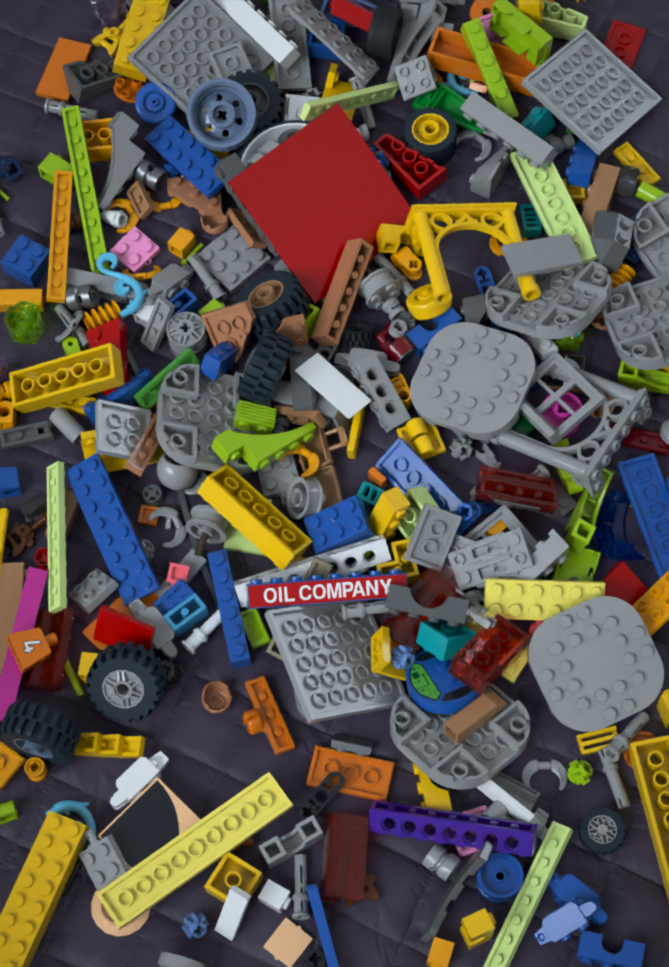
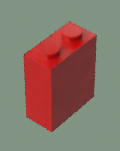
M353 0L331 1L329 5L331 14L368 32L374 14L373 10Z

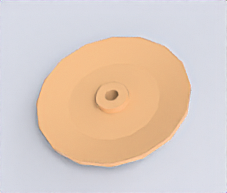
M95 891L91 902L92 917L96 925L106 934L117 937L131 935L138 931L148 920L151 908L122 929H119L97 897L96 893L99 891Z

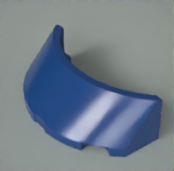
M143 367L125 385L118 387L102 398H97L96 401L100 399L129 406L135 404L137 401L133 396L153 379L150 370ZM96 401L93 403L87 402L81 406L92 425H95Z

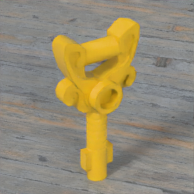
M128 14L118 28L111 27L109 29L105 27L102 31L103 33L92 40L94 46L106 48L111 58L117 54ZM106 39L113 40L114 43L110 44Z

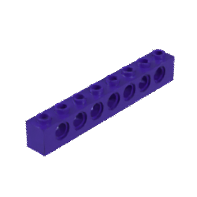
M374 800L369 808V831L379 835L391 834L399 838L410 837L418 841L429 840L435 841L438 844L449 843L455 844L458 847L468 846L477 849L488 841L493 844L492 850L498 853H513L521 857L533 856L536 849L537 824L380 800ZM469 831H474L476 835L471 834ZM490 834H494L497 838H493ZM510 837H514V838H516L518 841H514V840H512Z

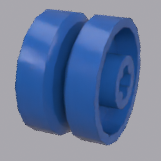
M491 853L488 860L477 871L476 884L482 897L498 904L509 902L515 898L523 883L524 874L521 864L509 853ZM496 875H497L498 877H499L500 875L503 876V879H502V880H498V879L496 878Z

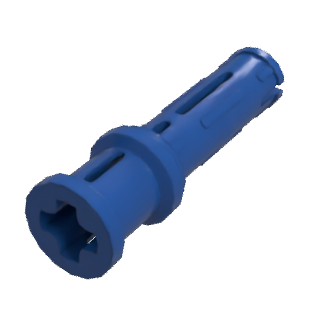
M493 500L482 503L476 501L462 503L457 508V515H460L462 517L461 520L465 521L476 519L482 514L494 513L498 509V504L494 503Z

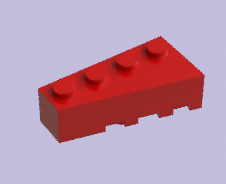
M385 133L373 143V147L377 151H383L385 158L389 160L390 164L387 168L419 200L423 199L447 180V169L445 167L438 166L433 160L423 157L415 149L405 146V143L390 134Z
M118 317L86 331L90 348L112 343L120 350L124 383L129 381V373L127 372V364H129L127 357L128 340L126 339L127 325ZM118 387L103 391L104 395L109 394Z

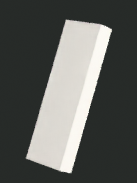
M233 885L225 900L215 931L232 941L236 937L251 895Z

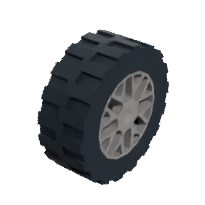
M596 807L591 811L589 810L583 816L578 829L579 840L582 842V846L588 852L594 853V855L606 856V854H612L620 847L625 837L624 821L617 812L615 813L610 808Z

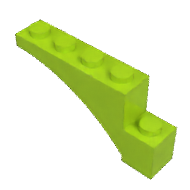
M310 422L291 431L268 435L238 433L231 431L229 428L214 438L211 448L225 464L230 461L234 462L242 457L252 470L256 472L259 469L267 468L272 461L282 459L287 452L295 451L302 443L310 442L314 437L313 434L316 426Z
M603 468L601 475L604 485L594 498L590 496L587 488H584L566 525L565 531L567 535L564 539L565 542L580 550L589 544L596 529L597 515L608 485L613 477V472Z

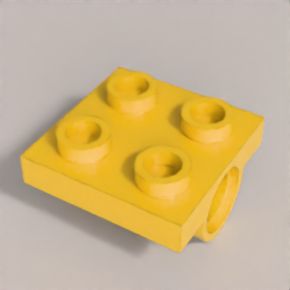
M422 417L411 419L404 427L396 429L398 437L403 438L423 460L446 452L436 426L427 424Z

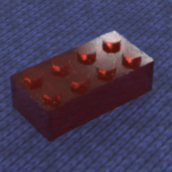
M499 614L494 617L497 620L494 628L491 626L489 629L482 628L453 656L448 671L449 674L480 695L525 652L531 635Z

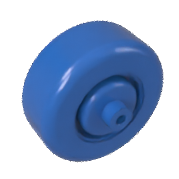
M153 82L142 86L135 98V108L138 115L151 125H159L169 115L174 118L178 110L176 102ZM162 83L172 94L175 95L173 90L168 85Z

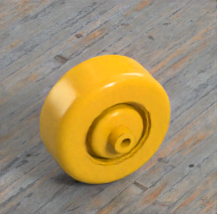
M427 284L412 291L406 299V305L411 313V317H414L416 320H429L445 313L450 308L452 299L445 304H436L432 296V285Z

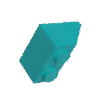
M440 619L439 623L425 620L420 623L416 643L423 647L425 651L435 655L438 660L448 661L458 658L475 639L477 633L463 624L455 627L447 625L448 621Z

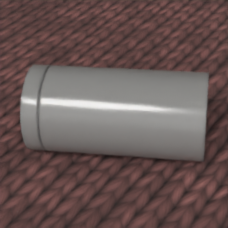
M64 407L55 409L50 415L49 420L73 445L81 444L80 433L86 432V430Z

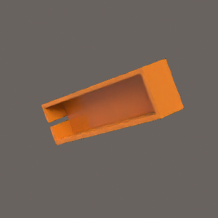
M437 26L427 53L433 68L485 83L472 53L466 46L462 33ZM489 41L508 89L534 97L521 85L522 80L537 68L526 59L528 52L519 56L508 46Z

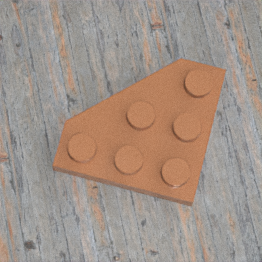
M185 177L167 178V191L170 197L180 199L181 203L189 208H196L203 216L222 215L221 190L209 200Z
M249 300L201 315L214 347L224 341L239 349L234 363L241 360L256 318Z
M299 314L284 318L281 321L280 327L275 332L292 339L294 342L293 346H309L304 315ZM289 357L285 363L286 368L290 367Z

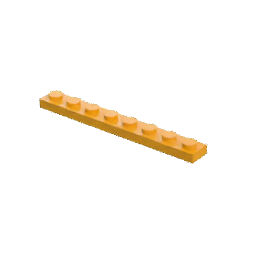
M54 171L46 302L65 303L73 171Z

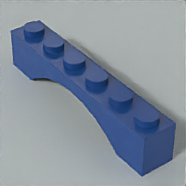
M224 549L207 553L232 670L252 666L227 551Z

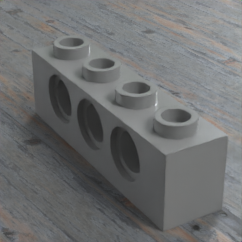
M375 352L350 366L353 377L357 379L361 386V391L371 399L370 408L376 413L379 424L385 429L386 433L411 419ZM367 374L371 375L373 380H370ZM376 390L381 393L382 397L377 394ZM386 407L390 409L391 413L386 411Z

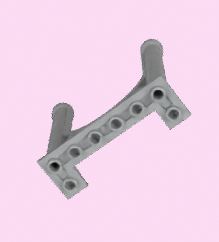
M557 366L546 373V375L565 382L570 380ZM573 367L606 400L603 403L602 420L588 438L572 446L553 447L509 430L506 433L502 432L493 436L494 438L491 439V443L498 446H506L562 469L573 476L572 480L578 486L587 488L590 496L594 498L604 485L601 471L605 466H608L611 456L614 452L618 451L621 441L624 437L628 436L633 423L638 421L642 425L650 417L652 409L647 388L643 387V389L637 391ZM606 396H609L613 400L608 402ZM620 406L622 409L620 414L612 415L609 410ZM610 421L616 423L613 429L610 428ZM605 439V441L603 442V444H602L601 447H600V445H599L598 443H599L601 440ZM591 447L596 449L592 456H582L583 450ZM577 453L578 459L569 455Z

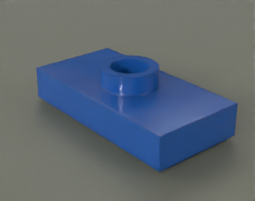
M181 577L152 605L164 616L194 594L195 591Z

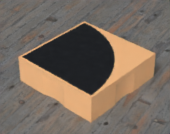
M157 777L98 835V838L103 839L112 834L129 869H131L201 819Z

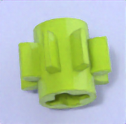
M576 759L569 764L570 768L567 769V776L572 783L585 785L591 781L590 777L593 770L587 761H578Z

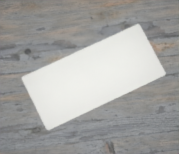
M319 353L313 355L295 370L296 373L348 419L371 402V399Z

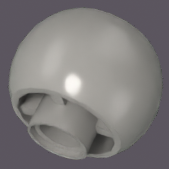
M166 453L160 457L156 467L160 482L172 490L190 487L198 475V469L184 466L174 461Z

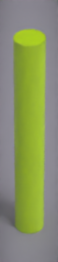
M56 645L54 649L78 698L85 696L86 694L62 645Z

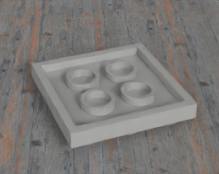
M234 224L198 253L199 258L212 277L218 280L220 285L230 294H233L271 261V257L262 249L249 247Z
M98 399L95 402V453L129 459L151 422V410Z

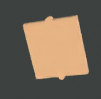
M285 918L263 948L275 956V960H280L287 967H292L313 938L305 933L301 926H296L289 919Z

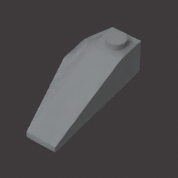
M504 146L482 164L476 173H472L469 179V183H471L470 191L490 199L511 163L510 154L516 152V150L513 148L509 150Z

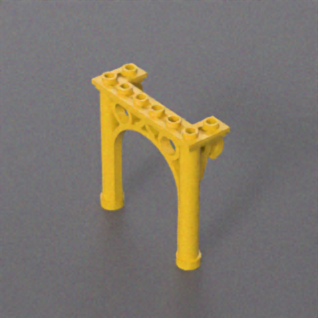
M516 202L411 205L403 229L407 233H411L414 245L420 244L433 289V300L436 304H445L452 299V293L439 250V242L449 233L459 230H477L496 237L504 245L523 242L514 214L517 206ZM485 220H492L490 225L485 222ZM434 221H443L448 226L445 228L438 226ZM432 231L438 234L435 240ZM534 275L517 278L524 300L533 301L540 297L541 291L539 285L536 284Z

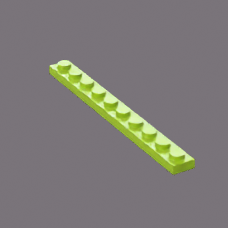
M75 105L61 108L91 272L106 275L98 270L96 266L98 257L103 253H107L80 107ZM109 261L103 264V267L110 270Z

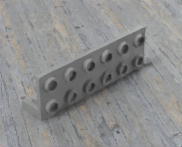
M298 0L287 7L290 15L302 26L304 25L354 72L355 76H359L365 85L379 71L380 68L376 65V62L369 59L361 48L353 44L351 39L344 35L334 23H331L321 11H318L311 1Z

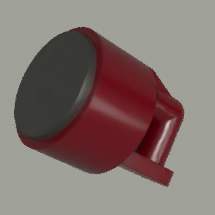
M389 323L383 331L376 335V339L379 341L381 349L385 352L387 358L401 366L414 356L416 347L406 336L400 338L392 337L389 334V327L391 325ZM387 337H390L394 342L391 343Z

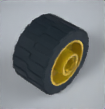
M431 107L421 108L407 118L404 124L403 143L408 148L418 151L423 157L430 158L438 166H442L449 162L455 154L457 144L456 122L444 110Z

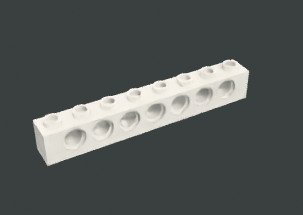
M383 534L315 555L328 563L337 564L336 568L330 571L327 578L333 573H342L343 577L350 576V572H365L371 566L392 560ZM367 551H373L374 555L371 558H364V554ZM315 556L296 561L283 571L277 567L233 581L241 608L246 607L248 609L246 584L250 583V580L262 579V582H270V578L281 577L282 581H288L292 575L302 576V579H304ZM348 557L355 558L353 564L348 565L345 563Z

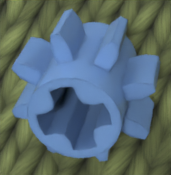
M401 644L391 651V661L394 662L392 666L399 670L401 668L404 670L410 668L415 662V654L411 653L413 648Z
M192 912L184 917L185 925L181 926L189 939L193 936L199 939L207 933L206 926L209 925V922L202 912L198 915Z

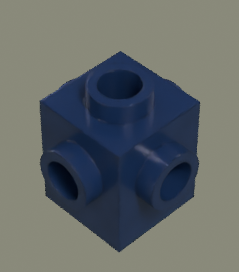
M4 155L0 158V179L12 182L24 173L21 168L22 164L17 157Z

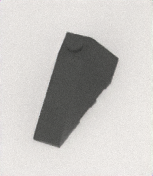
M308 345L293 346L289 354L293 411L313 410L319 396V392L295 372L299 366L316 353H319ZM319 353L325 360L328 361L327 357Z

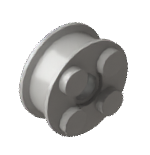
M303 477L293 478L286 491V508L293 519L307 518L320 512L326 500L321 483L312 477L306 480Z

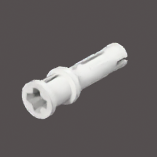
M219 609L200 628H194L193 633L186 640L181 641L183 647L192 655L195 654V650L202 643L207 642V636L222 622Z

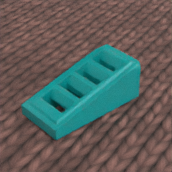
M520 204L523 237L541 236V221L533 205ZM526 209H534V211H524V210H526Z
M363 481L357 497L363 501L364 505L374 509L381 494L385 491L369 482ZM366 491L369 492L367 497L364 496ZM373 494H376L374 501L371 500Z

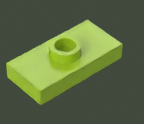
M247 609L240 612L243 628L252 649L254 650L269 644L271 639L257 609Z

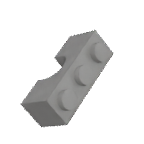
M312 815L296 824L295 828L288 834L279 838L275 836L258 847L269 869H272L324 839V835Z

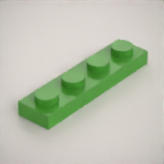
M187 348L133 396L141 408L149 409L157 402L159 389L169 372L174 371L180 365L200 364L192 349Z

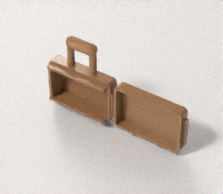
M342 425L325 431V428L316 427L313 439L308 443H302L306 449L316 453L319 457V468L310 477L316 478L321 483L326 497L321 511L343 501L336 470L332 466L333 458L331 451L348 445L346 431ZM338 432L340 443L329 447L327 436ZM299 453L298 462L301 464L302 470L306 472L309 468L308 459Z

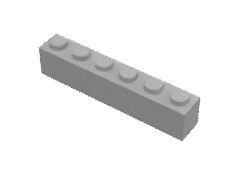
M473 91L460 107L465 119L469 122L474 120L479 129L482 131L488 130L490 132L489 135L496 141L501 139L503 141L502 144L509 150L515 149L517 151L516 154L523 160L525 158L529 159V163L536 169L540 167L545 171L558 154L554 147Z

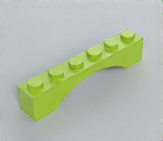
M479 17L463 23L460 31L483 76L491 104L516 121L519 116Z
M621 360L618 372L619 384L631 389L639 390L644 387L650 392L669 394V373L659 370L634 368Z

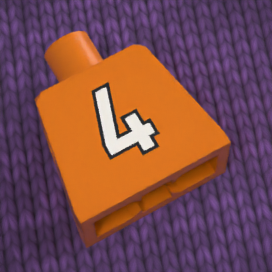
M41 628L11 633L6 640L22 674L48 659L51 655L50 647L58 644V639L54 632L44 636Z

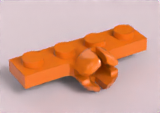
M261 676L245 682V687L254 705L253 709L245 711L243 714V723L249 727L246 728L248 733L253 735L264 732L276 756L294 750V742L265 677Z

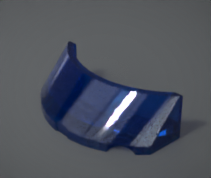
M615 489L602 500L596 519V529L593 533L595 545L600 553L614 561L644 560L645 555L635 550L634 545L628 542L626 537L625 518L630 504L628 496Z

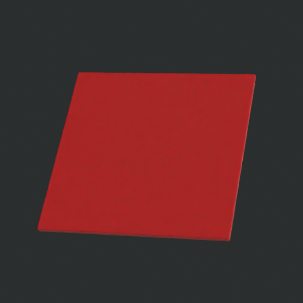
M336 103L228 182L288 269L300 281L313 304L327 295L348 240L362 238L374 248L369 259L370 262L376 255L382 253L378 252L376 239L380 224L404 226L411 208L339 103Z

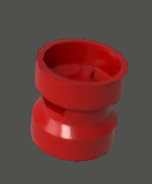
M41 548L35 553L34 559L39 569L48 571V548Z

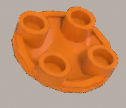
M117 78L113 90L121 100L135 103L136 95L144 85L142 81L134 78Z

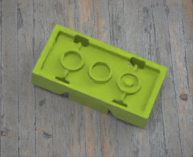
M508 0L495 1L492 5L491 12L493 17L490 19L489 28L501 38L506 37L502 42L520 56L527 51L526 59L538 68L549 59L553 37Z
M568 543L569 554L567 556L569 558L562 564L561 568L559 563L556 564L552 580H569L571 577H577L579 581H593L601 553L586 548L580 550ZM592 569L593 573H590V576H588L589 570Z

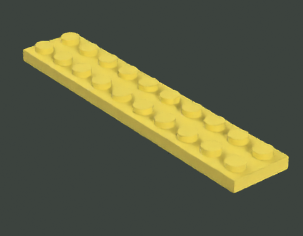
M268 772L97 892L96 895L118 928L122 929L291 809L293 804L270 772Z

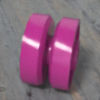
M567 392L560 398L574 412L583 406L579 398L570 392ZM555 402L541 414L555 429L572 416L558 402ZM581 423L561 440L573 437L579 431Z

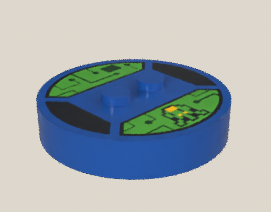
M468 646L458 658L448 661H440L432 653L422 650L415 656L414 664L406 670L409 696L418 707L435 714L458 713L486 692L488 685L486 664L481 655Z

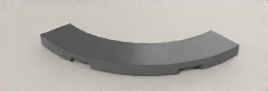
M486 841L455 877L430 917L420 937L422 941L427 943L437 935L448 913L450 901L452 899L456 900L465 887L464 881L468 875L473 876L488 860L493 844Z

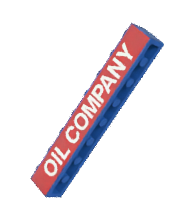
M389 569V573L381 574V570L369 571V575H362L361 572H350V576L343 577L342 573L330 574L329 578H322V575H310V579H302V576H293L288 581H282L281 577L270 578V582H262V579H252L250 583L246 584L247 608L257 609L386 599L389 584L407 587V573L401 572V569Z

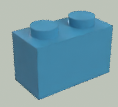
M194 593L163 617L175 632L176 638H179L209 614L205 604Z

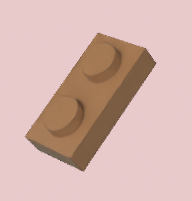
M136 181L126 191L138 218L145 220L155 208L143 183Z

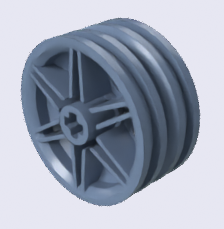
M217 78L206 81L192 93L187 105V121L194 136L202 145L214 151L227 152L240 148L251 138L257 124V111L250 93L241 84L230 79ZM217 95H221L222 100L217 101L215 97ZM233 101H238L239 106L234 107L232 105ZM205 106L209 108L207 113L202 112V108ZM223 113L224 115L226 113V120H219V114ZM241 118L243 123L241 125L236 124V119ZM208 124L212 125V129L210 131H207L205 129L206 125ZM224 130L229 131L228 137L222 135Z

